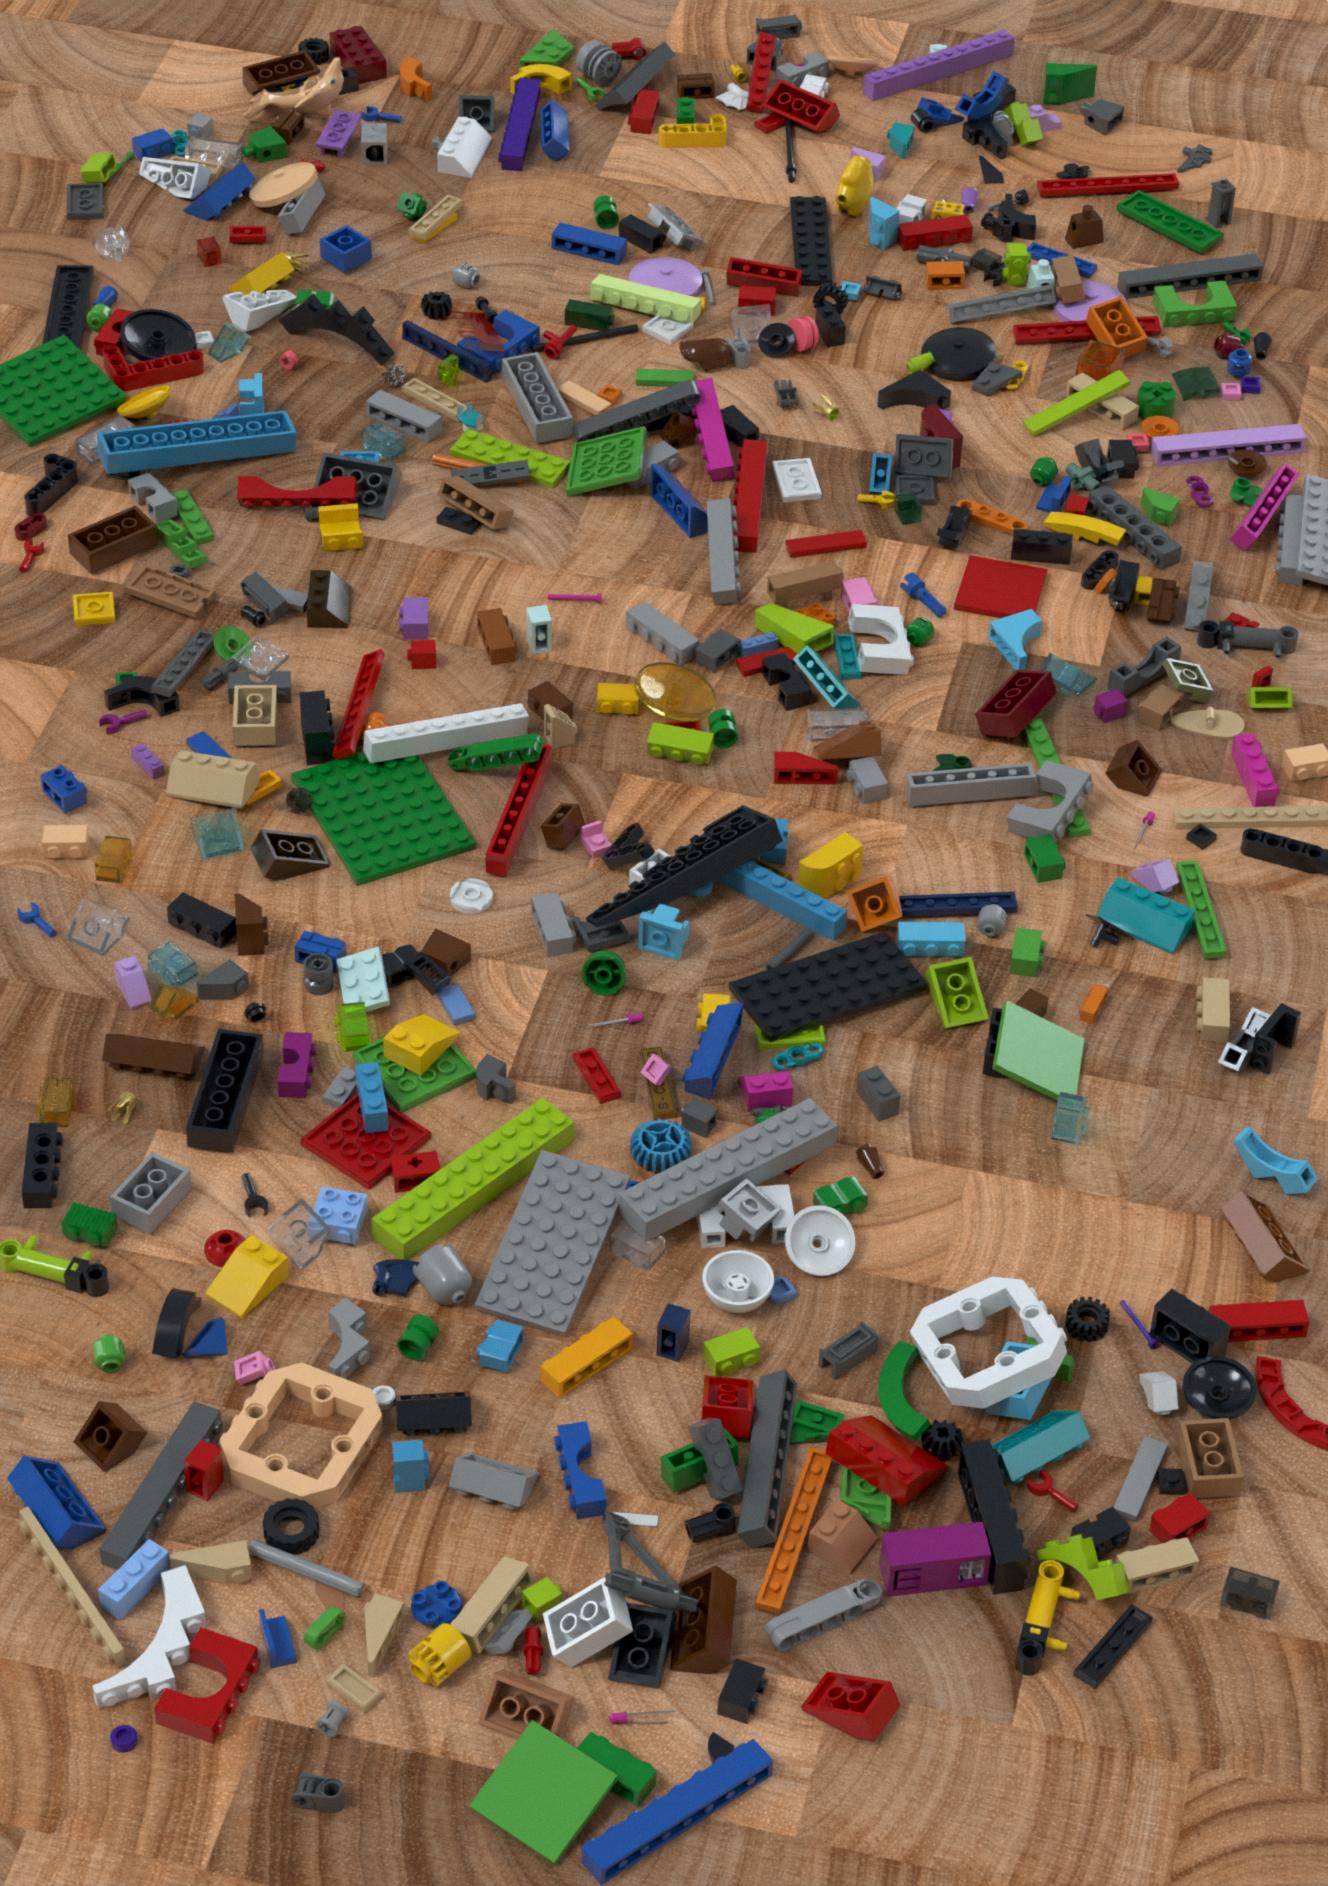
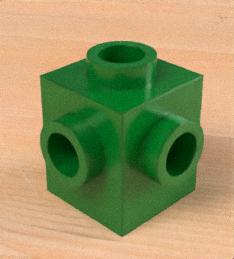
M402 191L396 209L403 212V216L414 220V217L420 219L426 212L427 202L418 193L413 192L411 195Z

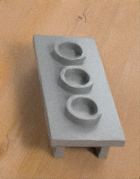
M649 202L648 206L651 208V211L647 218L660 229L664 225L669 230L666 236L677 246L680 247L683 243L693 251L697 242L701 244L704 242L694 232V229L684 223L685 221L678 217L671 208Z

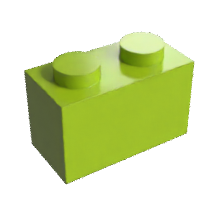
M748 1327L718 1336L703 1343V1358L714 1376L729 1375L734 1371L759 1363L760 1346Z

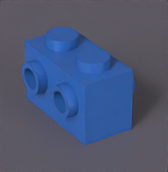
M63 765L40 775L42 791L64 814L87 804V789L85 785L79 782L74 774Z

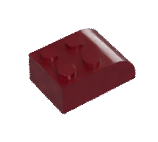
M935 404L927 406L921 413L919 436L953 439L952 469L960 467L963 435Z

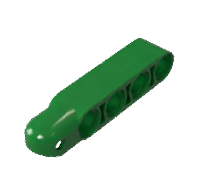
M528 734L473 743L472 745L457 747L447 758V763L453 770L470 769L479 771L535 762L539 759L544 746V740L537 734Z

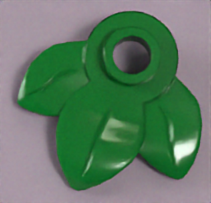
M1237 478L1230 490V497L1235 502L1243 501L1245 505L1252 507L1263 489L1259 486L1251 485V482L1246 478Z

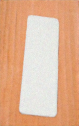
M614 1512L628 1519L631 1525L657 1526L658 1523L657 1515Z

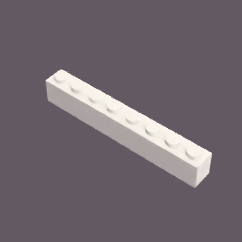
M513 704L366 730L363 751L369 762L375 763L469 746L478 742L527 735L529 715L522 704Z

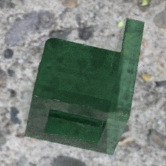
M915 493L896 496L895 513L902 525L921 522L922 506Z

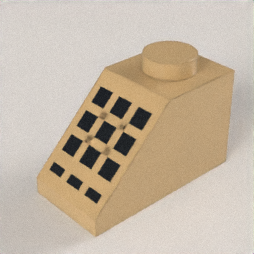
M549 704L544 705V737L548 744L552 746V749L574 744L575 734H577L575 722H572L567 714Z

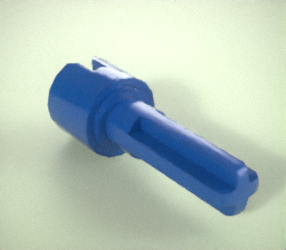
M909 573L905 576L908 584L900 583L902 590L911 598L917 597L938 617L946 614V607L925 589V583L915 573Z

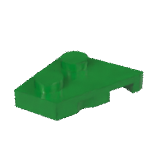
M798 1400L794 1408L790 1444L828 1441L829 1432L844 1421L845 1414Z

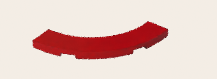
M1257 1356L1255 1368L1256 1382L1268 1410L1292 1434L1315 1447L1328 1451V1425L1306 1416L1295 1401L1287 1395L1281 1375V1360Z

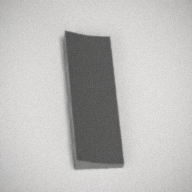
M665 41L654 48L595 105L600 111L607 106L627 104L675 56V53Z

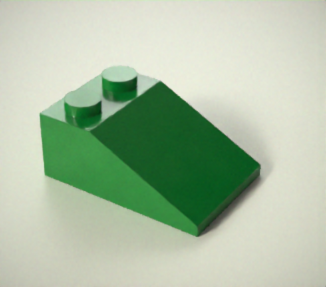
M1045 63L1042 91L1043 104L1061 105L1093 97L1097 65Z

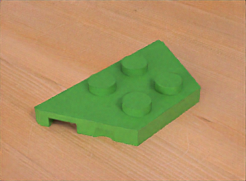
M552 30L519 60V66H525L526 63H535L558 67L574 53V46L558 32Z
M843 1466L840 1501L858 1510L865 1520L889 1530L891 1497Z

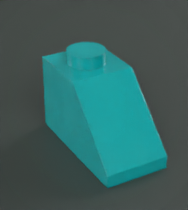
M894 122L892 128L888 129L887 139H890L889 147L902 159H906L913 143L914 126Z

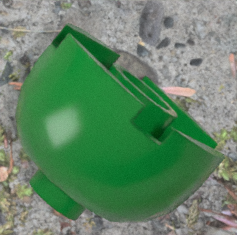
M601 950L596 951L587 958L582 968L581 977L586 987L589 986L593 993L608 996L615 994L624 985L627 968L625 962L618 954L613 951Z

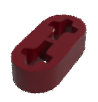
M34 513L18 523L14 528L16 539L26 541L47 528L46 516L42 513Z

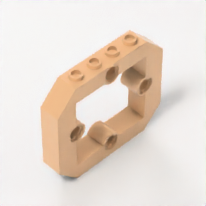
M301 1362L268 1371L263 1380L260 1379L258 1381L255 1392L245 1400L242 1411L239 1415L236 1414L234 1416L231 1427L222 1434L219 1441L222 1459L231 1484L276 1502L288 1498L306 1501L314 1509L336 1503L382 1433V1413L372 1389ZM286 1394L310 1402L312 1412L318 1417H328L336 1412L357 1420L347 1435H339L332 1440V1459L318 1480L288 1469V1460L282 1454H271L263 1459L247 1453L257 1437L268 1430L269 1419Z

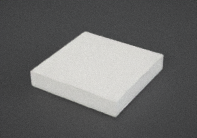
M659 314L642 326L643 332L669 345H672L694 329V323H684L664 318Z

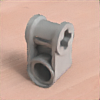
M744 336L737 340L726 339L730 346V358L734 366L741 369L748 368L751 360V347L746 337Z

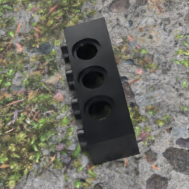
M29 1123L22 1184L24 1208H52L53 1199H57L58 1189L55 1181H59V1167H56V1165L61 1163V1150H58V1146L63 1145V1134L58 1132L57 1123Z

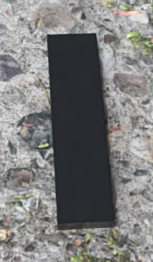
M1131 1604L1077 1666L1073 1676L1096 1689L1150 1626L1153 1617Z

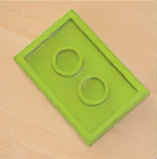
M754 1022L758 1050L790 1048L795 1045L803 1047L809 1045L811 1047L812 1042L819 1043L822 1046L826 1044L823 1025L769 1042Z

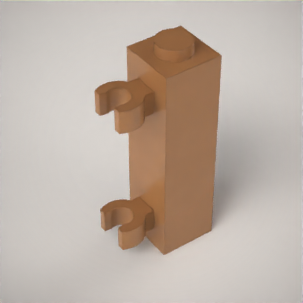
M835 561L768 576L767 593L774 604H779V606L788 609V601L815 594H824V600L832 599V590L841 588L842 580L844 579L843 570L837 566Z

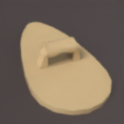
M1208 707L1206 710L1180 713L1172 716L1170 719V723L1181 730L1218 739H1233L1234 735H1241L1245 726L1243 719L1238 714L1228 710H1214L1212 707Z

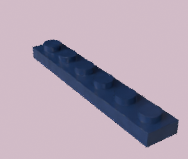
M409 320L402 323V339L485 383L491 380L490 363Z
M1015 891L899 896L903 917L979 914L982 907L992 904L1000 906L1006 913H1017L1018 909Z

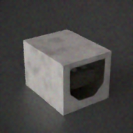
M362 123V165H387V123Z

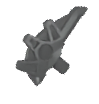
M1200 143L1194 149L1185 146L1182 153L1189 155V157L1178 168L1177 172L1183 173L1193 167L1200 168L1204 162L1211 163L1212 158L1209 155H1212L1213 149L1204 147Z

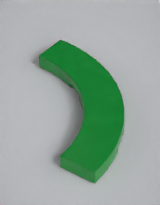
M899 1340L889 1353L882 1367L878 1385L879 1399L887 1419L895 1426V1429L916 1442L931 1424L928 1418L915 1412L907 1403L903 1382L911 1364L920 1352L916 1346Z

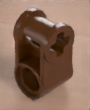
M675 412L661 430L660 437L677 450L681 447L689 433L692 432L695 421L689 416Z

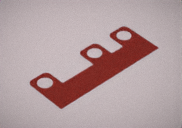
M449 312L452 318L470 319L475 331H458L461 337L479 338L481 343H464L466 349L506 352L492 324L488 323L485 319V313ZM454 313H461V314H463V315H465V316H464V317H456V316H454L453 314H454ZM470 332L473 333L474 336H465L462 333ZM475 344L479 345L480 348L474 349L470 348L468 345Z

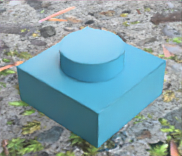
M843 282L841 290H846L847 300L857 301L861 292V284Z

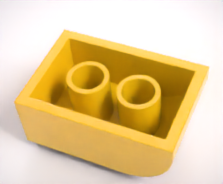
M842 833L799 861L798 885L824 899L843 890L845 886L861 877L864 845L848 833Z

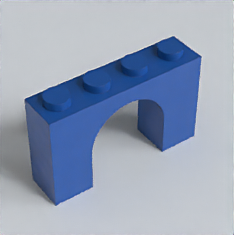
M504 310L494 317V333L507 339L508 342L488 344L468 335L459 341L457 346L490 363L492 376L502 369L503 358L522 355L531 348V345L540 342V326L508 310Z

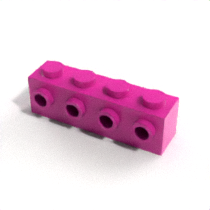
M1254 733L1234 735L1231 755L1252 806L1275 807L1276 796H1279V785L1273 779V771L1268 767L1267 757L1262 753L1260 741H1257Z

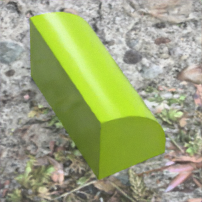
M1292 687L1248 688L1249 708H1292Z

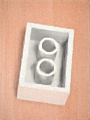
M605 1577L543 1613L552 1655L569 1667L575 1666L633 1632L624 1593L606 1587L604 1585Z

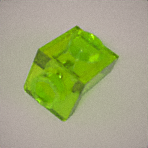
M451 354L438 364V380L454 386L456 384L455 374L458 372V357Z

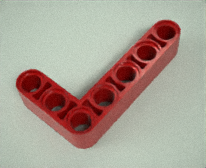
M109 345L102 350L104 368L110 380L123 392L199 376L204 373L203 353L196 350L127 365L117 346Z

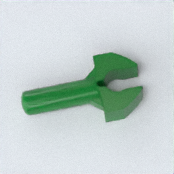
M1223 322L1222 327L1232 335L1238 336L1241 344L1244 345L1245 340L1250 343L1251 332L1248 329L1240 331L1229 322Z

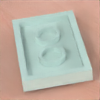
M379 947L336 959L345 1013L348 1018L391 1005L382 953Z

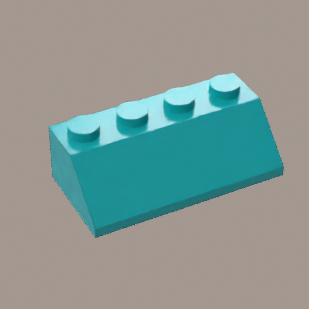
M1118 877L1108 889L1097 916L1122 929L1133 938L1174 954L1192 931L1196 910Z
M1054 1410L992 1444V1447L998 1451V1466L1004 1470L1005 1481L1014 1484L1022 1481L1025 1478V1474L1042 1470L1044 1468L1043 1464L1049 1461L1060 1460L1064 1457L1063 1453L1083 1447V1442L1089 1440L1090 1436L1080 1411Z

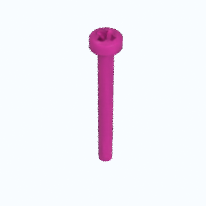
M598 593V596L548 594V599L593 600L601 603L602 594Z

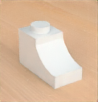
M1163 1371L1139 1374L1140 1384L1146 1394L1148 1408L1158 1415L1170 1414L1171 1410L1178 1409L1175 1379Z

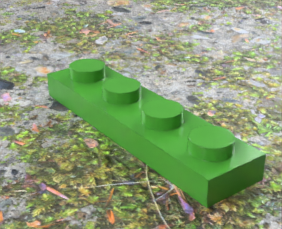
M187 489L170 493L178 500V517L190 538L197 545L214 541L212 531Z

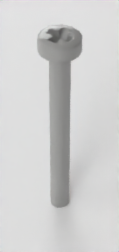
M703 270L701 272L702 279L705 282L710 304L713 306L715 301L708 279L709 272Z

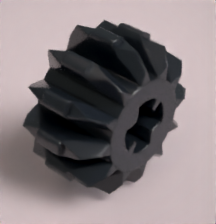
M430 291L429 294H424L421 302L424 316H428L429 319H444L445 316H450L453 308L450 295L445 294V292Z
M935 1419L933 1424L921 1435L923 1450L933 1456H937L939 1460L942 1457L950 1460L952 1456H958L961 1443H963L961 1428H956L955 1422L948 1424L946 1419L943 1422Z

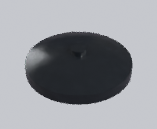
M143 309L133 312L124 319L120 330V340L123 347L132 356L141 361L193 351L195 347L196 337L192 327L181 317L164 310Z
M966 327L941 330L931 335L924 342L921 349V355L931 352L935 359V362L926 369L933 375L948 380H966L977 377L991 361L995 362L996 360L994 341L984 332Z

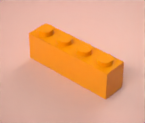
M614 1316L607 1321L601 1322L597 1328L588 1334L582 1335L572 1345L564 1347L553 1358L545 1360L540 1366V1382L560 1399L633 1349V1333Z

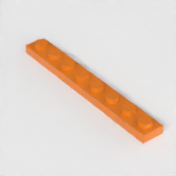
M814 1447L809 1448L759 1590L755 1609L780 1615L833 1459L825 1454V1450Z

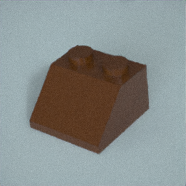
M1137 739L1118 748L1105 774L1118 789L1146 797L1149 796L1162 769Z
M235 893L238 956L264 955V945H269L268 932H264V930H268L267 916L262 915V907L240 893Z
M98 1401L73 1442L99 1468L107 1472L135 1453L146 1436L147 1431L117 1403Z

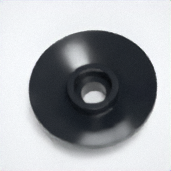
M772 323L766 326L758 337L760 350L770 357H780L787 354L795 343L793 330L784 323Z

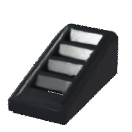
M422 951L404 962V966L432 996L450 984L452 977ZM419 959L422 961L418 966L413 965ZM426 966L427 969L422 972L420 969ZM432 972L433 974L428 977L427 974Z

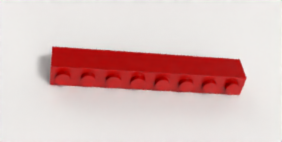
M744 439L743 447H739L734 506H737V517H735L734 521L737 522L738 532L734 533V536L738 537L739 547L735 548V551L757 553L767 441Z
M544 744L537 761L522 764L486 852V873L507 877L551 768L552 746Z

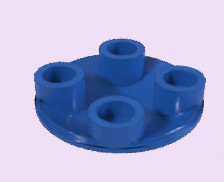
M437 1581L434 1585L427 1586L411 1596L412 1614L418 1622L426 1626L438 1627L442 1623L449 1624L462 1610L460 1594L450 1587L446 1581Z

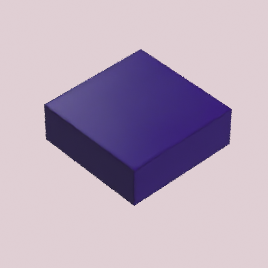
M1241 376V393L1260 394L1259 377Z

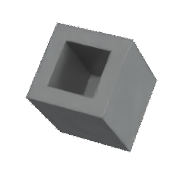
M196 113L187 123L188 139L204 143L213 133V117Z

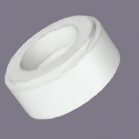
M381 1385L372 1390L380 1410H387L393 1407L396 1400L395 1391L391 1387Z

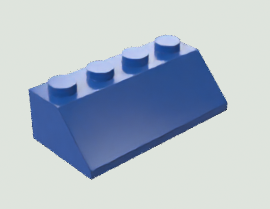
M244 162L223 175L183 211L203 220H208L211 217L215 219L223 213L221 211L222 208L226 210L233 204L231 202L232 199L235 202L242 196V191L245 193L252 188L251 183L256 178Z
M655 463L651 464L650 496L689 538L707 533V511L701 506L700 502L696 501L691 493L670 472Z
M736 1002L717 1005L715 1012H710L706 1023L708 1028L706 1032L702 1031L699 1037V1049L693 1051L690 1059L692 1065L690 1069L686 1068L682 1077V1081L685 1082L684 1091L710 1100L742 1026L743 1003Z
M23 1456L7 1477L13 1486L12 1490L25 1503L24 1507L28 1506L56 1548L74 1549L105 1533L107 1530L59 1462Z

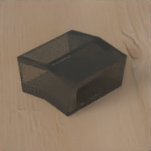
M983 248L972 256V266L983 272L995 270L1001 264L1003 256Z

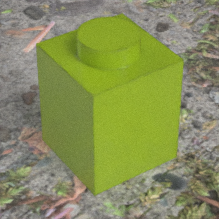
M546 1577L522 1591V1607L531 1613L532 1619L537 1624L544 1620L543 1613L562 1603L563 1592L556 1583L553 1584Z

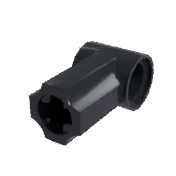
M719 1503L713 1508L712 1512L686 1520L685 1528L690 1541L695 1542L715 1534L719 1536H729L735 1531V1510L733 1506L728 1503Z

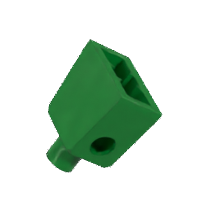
M269 126L249 135L248 146L242 147V153L244 157L253 155L261 163L287 157L286 142Z

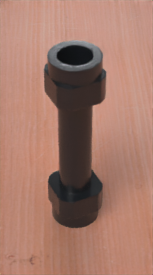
M479 296L475 300L476 307L479 310H483L488 323L494 324V317L498 315L497 312L490 309L488 306L489 301L486 298Z

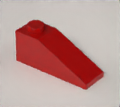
M774 751V784L837 785L838 766L798 752Z

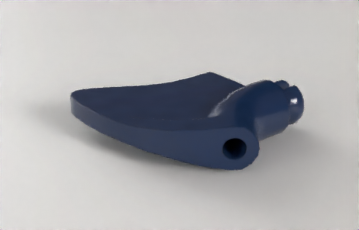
M389 1259L377 1262L373 1266V1270L377 1275L372 1287L373 1293L377 1296H382L388 1291L406 1296L409 1288L418 1281L413 1273V1266H418L420 1262L403 1259Z

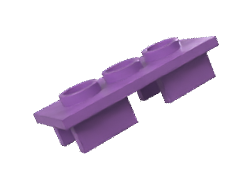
M334 110L316 142V147H320L321 154L324 155L327 149L337 150V157L341 158L349 139L353 137L358 128L357 125L362 114Z

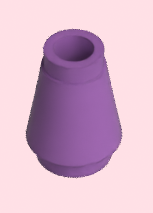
M966 187L961 192V199L966 213H972L975 209L979 194L974 187Z

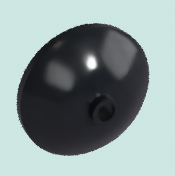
M1210 1356L1199 1359L1187 1369L1183 1379V1393L1187 1402L1197 1412L1209 1418L1234 1419L1240 1417L1252 1407L1256 1398L1257 1387L1254 1377L1244 1365L1231 1358Z

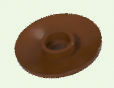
M1238 450L1231 453L1228 458L1230 468L1244 475L1259 474L1265 470L1267 464L1263 455L1252 450Z

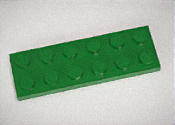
M1140 190L1117 204L1116 210L1125 216H1129L1139 223L1201 254L1223 239V232Z

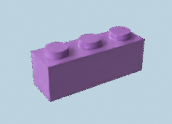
M143 743L131 748L132 759L152 779L164 775V764Z

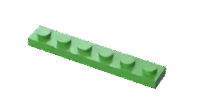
M1198 861L1177 862L1176 871L1187 906L1196 910L1193 925L1204 959L1226 957V948Z

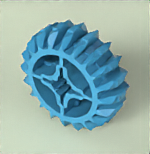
M660 1118L657 1121L649 1119L648 1124L642 1122L640 1127L635 1128L630 1139V1150L633 1160H636L638 1166L643 1165L645 1170L651 1168L655 1173L657 1170L664 1171L688 1159L692 1153V1140L689 1131H686L684 1125L679 1126L677 1121L670 1122L669 1118L665 1121H661Z

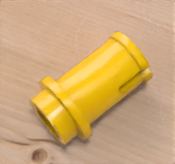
M735 63V66L734 64L730 66V72L734 75V79L738 82H743L747 77V72L738 63Z

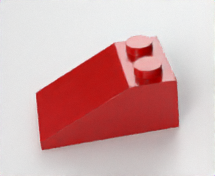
M704 1375L701 1421L707 1418L720 1419L723 1429H726L733 1439L749 1438L753 1407V1380Z
M826 1672L801 1708L802 1711L854 1738L875 1741L900 1707V1702L891 1681Z

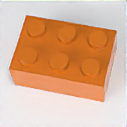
M1122 296L1089 307L1086 322L1111 362L1145 350L1148 337Z

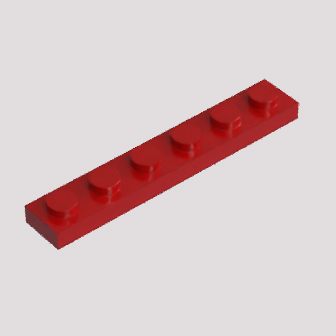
M760 31L757 37L745 109L762 114L764 108L761 105L766 99L776 36Z

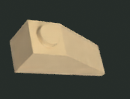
M246 1540L169 1554L171 1570L186 1565L188 1573L192 1578L222 1584L242 1583L252 1580L251 1563Z
M376 1593L370 1602H366L362 1612V1616L365 1617L368 1676L372 1678L404 1619L403 1602Z

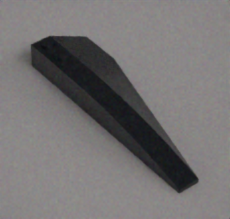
M744 805L738 807L706 826L701 836L694 835L689 839L691 842L689 845L678 847L673 857H665L642 875L643 880L639 883L638 881L632 882L628 885L630 889L627 892L616 894L613 899L614 902L603 904L587 916L586 921L599 927L658 907L659 904H666L691 893L746 862L757 859L760 854L774 849L777 844L783 841L775 819Z

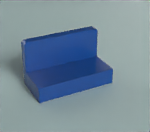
M1064 476L1059 486L1048 484L1036 505V509L1049 513L1060 512L1070 494L1072 477Z
M260 1609V1629L271 1669L297 1663L285 1615L266 1619L264 1609Z

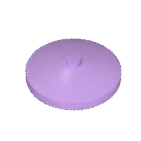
M657 257L645 260L637 264L629 275V281L692 297H696L702 288V275L700 271L691 263L678 258Z
M1081 281L1084 300L1062 304L1061 298H1057L1056 294L1057 303L1053 304V308L1057 317L1063 322L1086 320L1089 307L1120 296L1123 297L1126 303L1127 301L1120 291L1109 285L1099 282Z

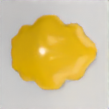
M856 155L848 161L835 193L837 209L842 213L848 210V214L853 217L858 216L864 210L873 191L874 174L871 161L867 157Z

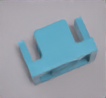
M255 373L254 379H240L239 394L241 399H255L254 402L239 403L240 416L264 413L262 373Z
M659 904L654 913L653 910L642 912L639 917L638 949L679 961L682 957L683 946L689 937L690 921L685 920L683 924L675 922L679 915V909Z

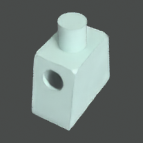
M1041 259L1037 265L1030 266L1027 282L1028 289L1054 284L1055 279L1048 260Z

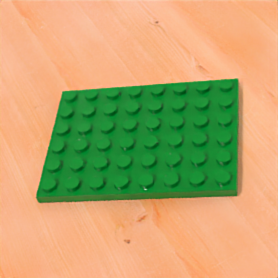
M360 752L348 758H340L291 773L293 784L357 886L476 849V842L418 755L370 763L365 753Z

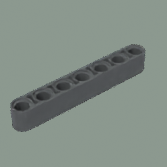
M694 380L683 381L575 423L573 425V433L576 442L642 426L698 404L701 401V395Z

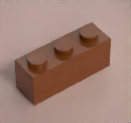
M501 608L477 611V627L490 664L498 665L515 662V653H518L517 642L513 641L512 629L508 628L507 615H503Z

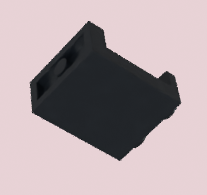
M1283 1003L1280 1004L1255 1034L1249 1066L1268 1075L1271 1073L1276 1046L1280 1043L1291 1049L1296 1043L1301 1012Z

